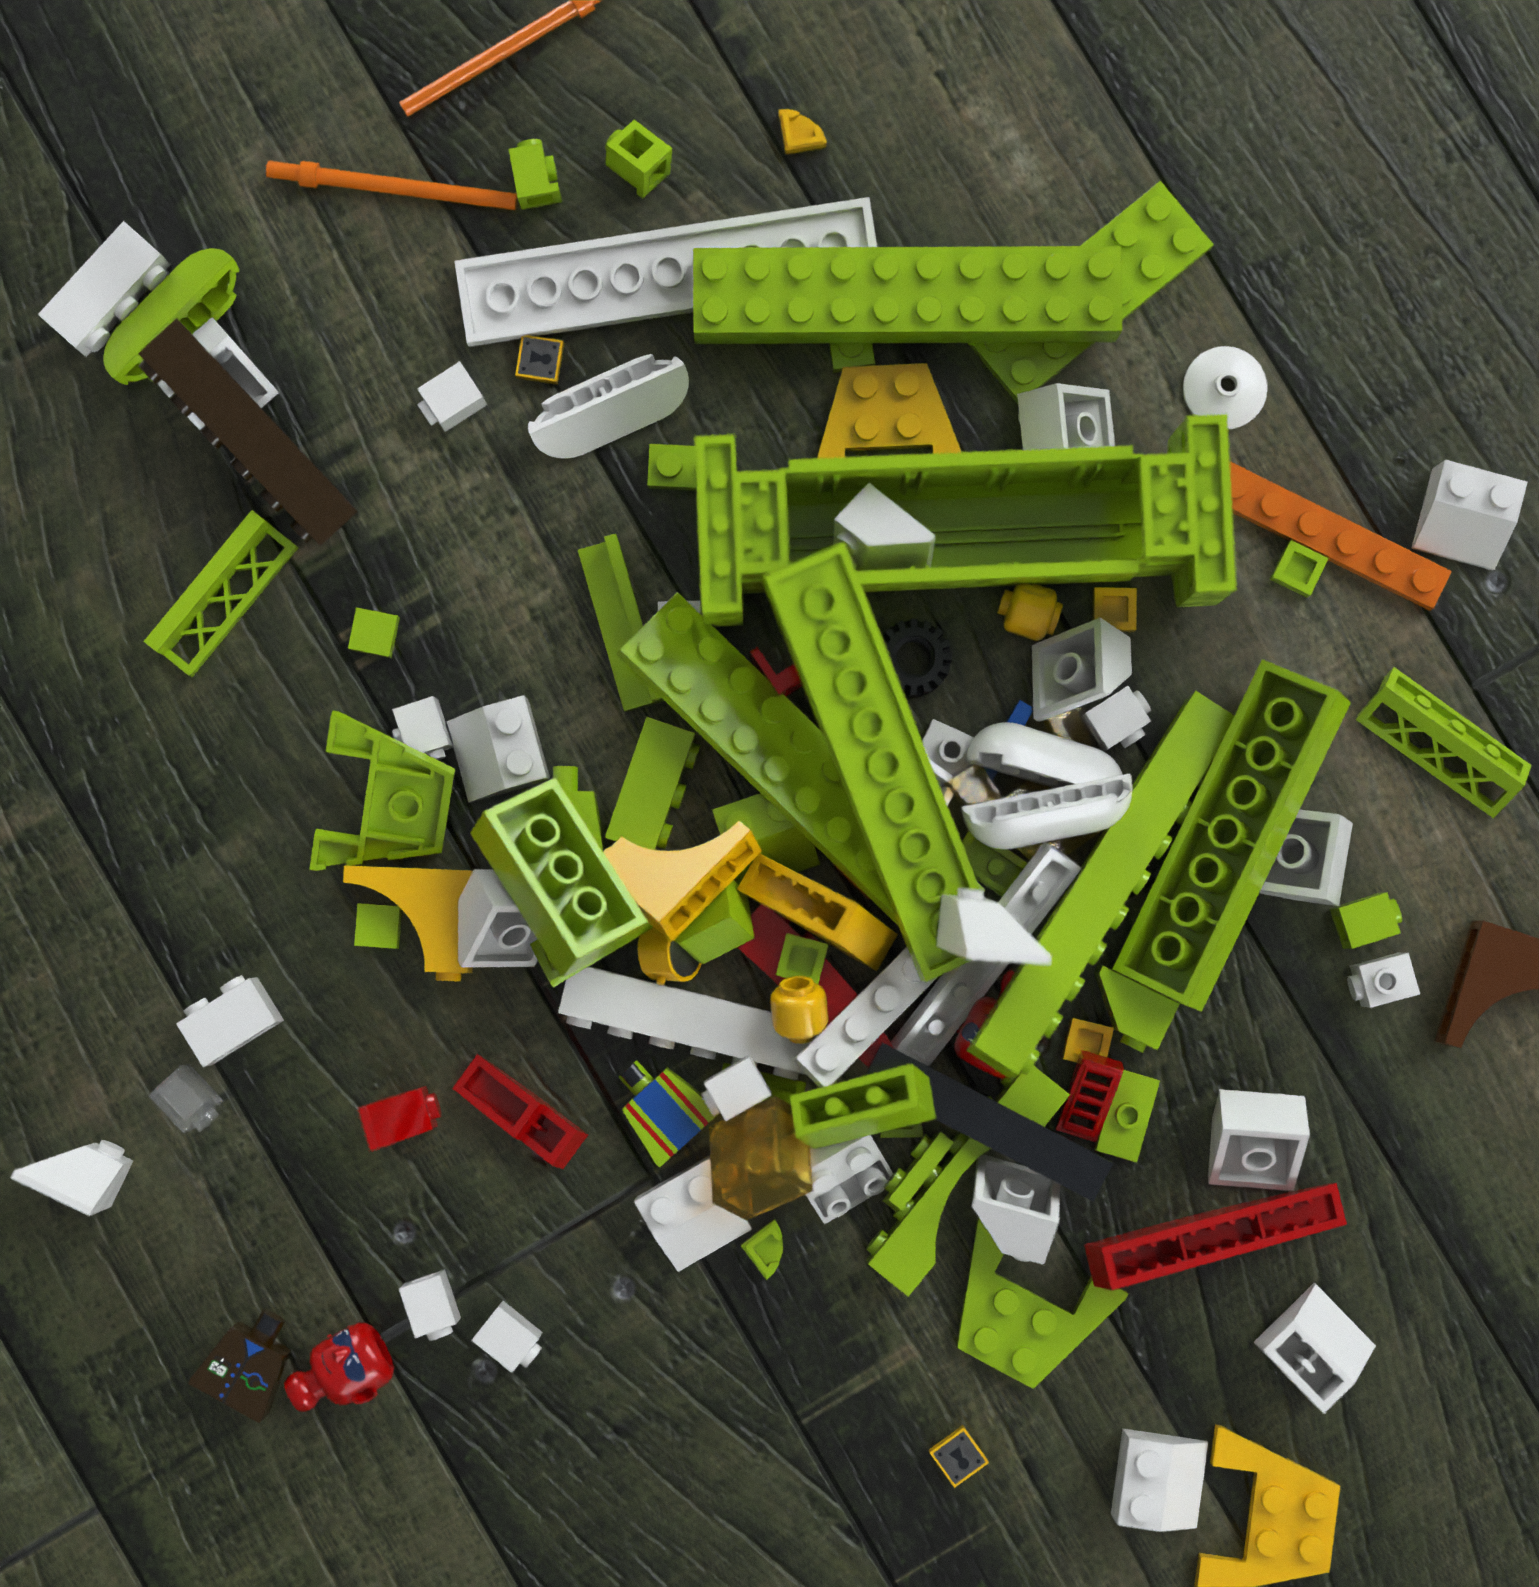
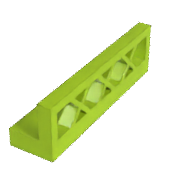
M251 510L143 642L157 653L164 655L188 676L193 677L292 557L298 547ZM268 533L283 545L284 549L274 561L258 563L256 547ZM250 555L251 563L243 564ZM267 568V569L265 570V572H264V573L261 575V577L259 578V570H258V569ZM252 570L253 586L247 594L231 595L230 578L235 572ZM224 588V596L216 597L221 589ZM232 601H240L238 605L234 609H232ZM225 602L226 619L217 627L204 628L203 611L207 606L213 603ZM197 620V629H189ZM214 633L206 642L205 634ZM198 635L200 651L188 664L173 652L172 649L183 636Z
M615 533L604 536L605 542L579 549L578 553L624 712H629L665 700L617 655L618 651L643 627V622L621 546Z
M1395 667L1384 677L1378 692L1359 712L1356 718L1359 723L1493 819L1525 786L1532 766ZM1383 702L1397 712L1399 723L1384 724L1373 716L1372 713ZM1409 732L1426 733L1432 738L1433 748L1416 747L1410 742ZM1458 756L1467 763L1468 772H1451L1445 767L1443 757ZM1493 781L1505 791L1493 802L1479 792L1478 782Z

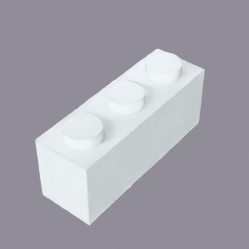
M123 221L38 315L87 357L91 351L97 352L107 343L111 329L120 320L123 321L138 306L137 301L148 289H155L165 279L167 274L165 270L170 264L155 248Z

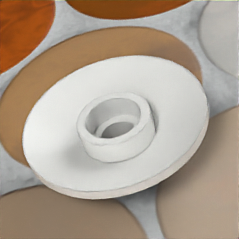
M1221 346L1203 352L1191 363L1184 377L1183 395L1192 415L1227 414L1228 430L1244 426L1257 416L1266 399L1267 381L1262 367L1253 356L1239 348ZM1224 378L1231 379L1235 384V389L1231 392L1223 390L1221 380Z

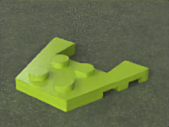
M332 711L326 752L370 759L368 783L360 835L316 829L309 870H325L327 866L345 863L346 866L360 865L363 861L380 858L395 860L442 853L455 768L339 711Z
M977 1217L956 1346L957 1349L1034 1389L1126 1300L1129 1293L1121 1288L1107 1290L1094 1287L1091 1276L1073 1312H1069L995 1272L1004 1253L1000 1251L980 1218Z

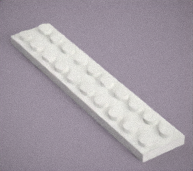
M866 197L454 261L467 344L470 347L521 339L522 336H542L693 312V248L877 247L870 199Z

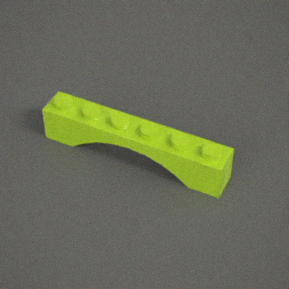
M1033 1065L1027 1074L1020 1071L1019 1075L1011 1079H1001L1000 1083L1005 1087L995 1099L990 1096L988 1098L1045 1127L1070 1094ZM958 1132L952 1139L954 1144L948 1150L951 1154L941 1166L937 1164L922 1184L924 1188L914 1200L911 1198L902 1211L894 1212L893 1217L897 1221L888 1233L881 1229L866 1248L871 1253L867 1258L868 1265L908 1297L935 1264V1245L939 1220L949 1194L962 1174L982 1154L991 1149L961 1132Z

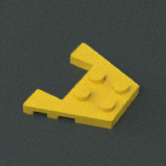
M927 363L843 367L817 459L845 457V451L926 447L932 448V454L962 453Z
M1215 1424L1210 1459L1211 1465L1254 1472L1248 1524L1242 1559L1198 1553L1194 1587H1256L1330 1573L1340 1485L1288 1458L1286 1459L1252 1440L1232 1432L1222 1425Z

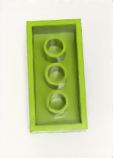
M556 778L484 811L471 831L474 840L562 978L631 942L648 922Z

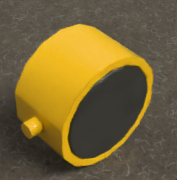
M654 927L639 936L637 947L641 970L650 979L657 980L656 984L664 986L665 981L685 982L692 980L698 974L702 963L697 962L675 940L671 942Z

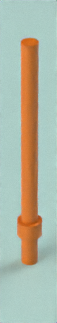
M569 0L403 99L399 104L407 117L575 16L578 15L582 18L595 10L594 5L602 0Z
M268 160L266 165L267 178L297 181L299 186L317 188L318 184L508 210H516L517 193L321 168L319 163L301 161L299 165Z

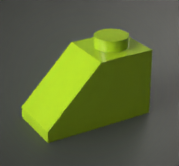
M1097 965L1094 975L1112 1028L1123 1034L1120 1042L1141 1053L1144 1052L1146 1046L1158 1050L1180 1004L1105 966Z

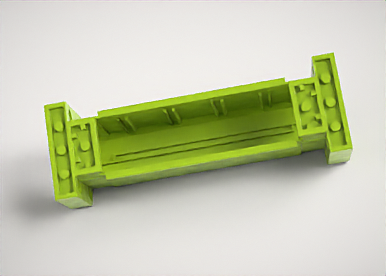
M1227 414L1187 416L1170 436L1167 444V454H1133V445L795 459L789 460V469L737 472L735 435L695 436L702 616L704 624H711L713 627L743 625L742 594L766 593L760 578L761 576L833 546L835 518L868 483L935 535L931 566L925 565V568L915 569L914 565L910 569L856 571L864 592L1016 586L1022 583L1044 585L1130 581L1133 577L1171 576L1176 607L1216 606L1236 591Z

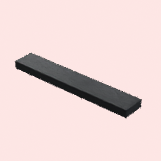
M883 1042L881 1043L865 1076L913 1064L929 1077L936 1120L1094 1202L1113 1165L1111 1161Z

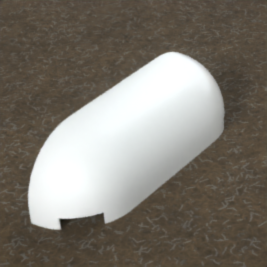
M648 354L553 395L541 404L544 411L540 413L534 422L529 421L528 431L532 441L540 451L549 456L573 458L586 454L667 417L680 406L687 394L689 377L685 364L675 356L672 360H655L653 354Z
M1010 722L996 723L982 729L973 738L966 756V762L1051 788L1123 775L1116 761L1100 749Z
M1129 773L961 807L963 820L970 833L977 840L997 849L1018 848L1098 832L1114 825L1127 811L1132 798V778Z

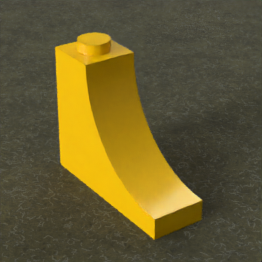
M738 821L722 835L689 849L676 851L652 850L638 846L621 836L611 847H608L603 852L648 923L673 942L762 850L752 831Z
M759 854L753 860L737 888L745 896L789 919L843 954L875 971L879 969L898 935L859 904L762 854Z
M344 865L343 883L357 884L378 891L395 902L408 916L420 938L424 954L425 972H436L435 980L461 981V973H472L473 967H461L458 962V900L473 872L472 870Z

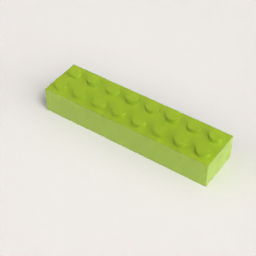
M1263 659L1261 660L1116 960L1113 970L1202 1012L1351 704L1340 691Z

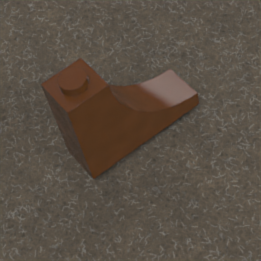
M1484 920L1472 921L1434 1041L1450 1047L1462 1048L1464 1040L1473 1024L1493 1004L1515 993L1539 989V938Z

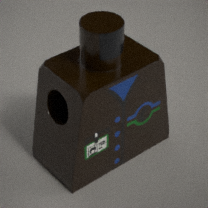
M263 1309L253 1328L241 1322L236 1323L228 1330L193 1374L188 1384L260 1423L268 1416L291 1352L289 1348L275 1341L285 1324V1320L279 1315Z

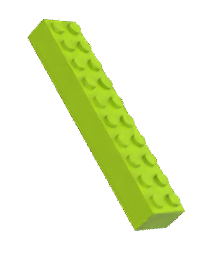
M1121 246L693 248V333L695 344L1116 342L1122 332Z

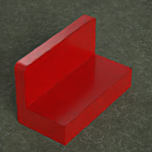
M758 647L750 651L751 662L767 678L778 696L784 694L787 697L803 686L795 663L776 675Z

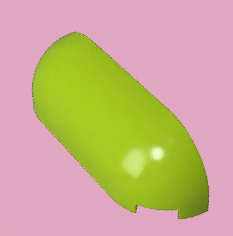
M215 248L198 251L184 259L118 325L109 337L103 355L104 366L109 375L125 385H128V382L141 381L147 378L152 382L138 366L144 361L138 353L176 318L191 334L197 331L210 318L213 317L217 321L230 308L237 296L233 292L236 283V272H239L235 260L227 252Z

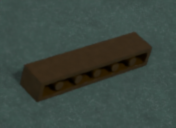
M177 318L138 353L144 360L138 365L140 369L156 385L163 380L175 392L169 398L186 417L194 412L205 424L200 429V432L216 449H219L224 444L235 456L230 461L232 466L247 481L254 476L265 487L260 495L277 513L284 507L295 519L290 524L291 528L307 544L314 539L321 546L358 512Z

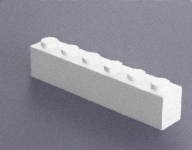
M590 966L566 980L558 1013L568 1015L567 1024L591 1029L592 1022L608 1025L607 1033L632 1039L633 1033L637 1032L649 1035V1044L674 1049L675 1042L692 1046L690 1054L715 1060L716 1052L733 1056L731 1064L750 1054L756 1066L758 1063L774 1066V1075L798 1080L799 1073L806 1074L793 1060L811 1042L804 1044L792 1043L789 1041V1038L782 1037L776 1033L772 1024L771 1011L667 985L661 986L655 982Z

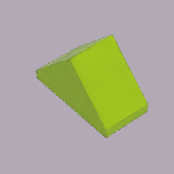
M734 880L675 939V942L699 963L705 964L754 939L748 897L737 890L739 884Z

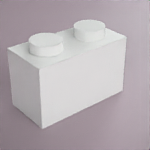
M240 975L220 987L223 993L220 997L210 1003L206 998H203L184 1010L187 1017L176 1024L202 1067L212 1066L284 1021L258 977L245 980Z

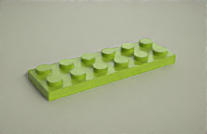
M1159 181L1081 246H1121L1123 321L1206 254L1214 244L1164 184ZM1096 342L967 344L1018 404L1017 394L1041 388Z

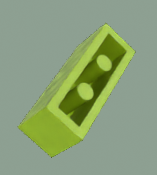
M646 717L605 835L606 839L616 842L622 836L628 841L647 849L657 850L658 847L666 849L673 829V825L666 823L672 807L680 808L687 785L680 783L685 767L694 768L701 745L694 743L695 733Z
M913 1064L790 1095L795 1136L813 1149L936 1119L929 1077Z

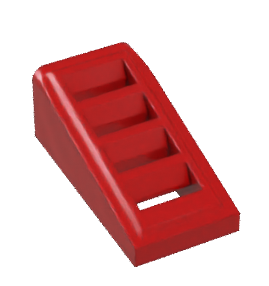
M1081 1050L1067 1091L1070 1096L1063 1103L1055 1129L1097 1142L1124 1071L1123 1063ZM1087 1072L1107 1077L1106 1084L1085 1078ZM1084 1086L1103 1092L1102 1096L1099 1098L1080 1092L1081 1087ZM1076 1100L1097 1106L1096 1113L1075 1107ZM1075 1115L1093 1121L1091 1128L1068 1122L1070 1116Z

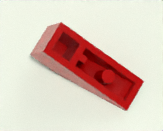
M427 1086L382 1098L358 1108L370 1151L433 1130L438 1127L436 1119L442 1117L438 1098L435 1093H428Z

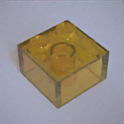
M773 1096L744 1110L727 1121L724 1119L709 1126L713 1204L744 1220H748L813 1191L810 1146L795 1136L792 1109L789 1103Z

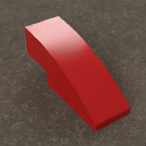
M479 1054L475 1056L452 1088L509 1135L522 1141L554 1167L564 1169L588 1136L586 1132Z

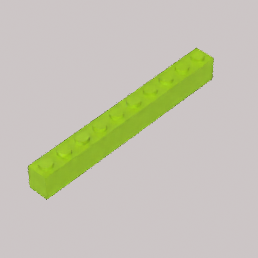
M1196 690L1184 701L1132 784V798L1127 811L1118 822L1104 829L1082 864L1081 871L1071 882L1035 939L1051 955L1050 965L1020 963L966 1051L1009 1079L1019 1075L1020 1071L1027 1074L1040 1055V1052L1035 1047L1041 1037L1044 1035L1049 1038L1056 1030L1063 1017L1057 1013L1065 999L1071 1002L1076 997L1085 982L1080 977L1087 963L1092 966L1095 965L1107 946L1102 941L1109 927L1114 930L1118 928L1129 911V908L1124 903L1130 893L1133 892L1137 895L1148 881L1151 873L1145 869L1153 856L1160 859L1173 839L1167 833L1174 822L1181 824L1184 821L1193 803L1188 799L1196 787L1200 788L1235 715Z

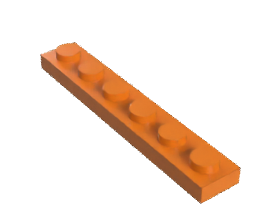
M1230 461L1233 514L1288 541L1293 540L1329 558L1328 561L1429 611L1434 609L1452 571Z

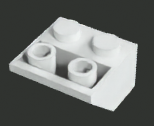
M795 1132L776 1143L796 1181L824 1224L844 1215L848 1210L870 1197L883 1192L885 1184L893 1175L871 1135L818 1149H813L796 1138Z
M1313 1283L1254 1341V1344L1323 1413L1355 1384L1376 1347L1316 1283Z

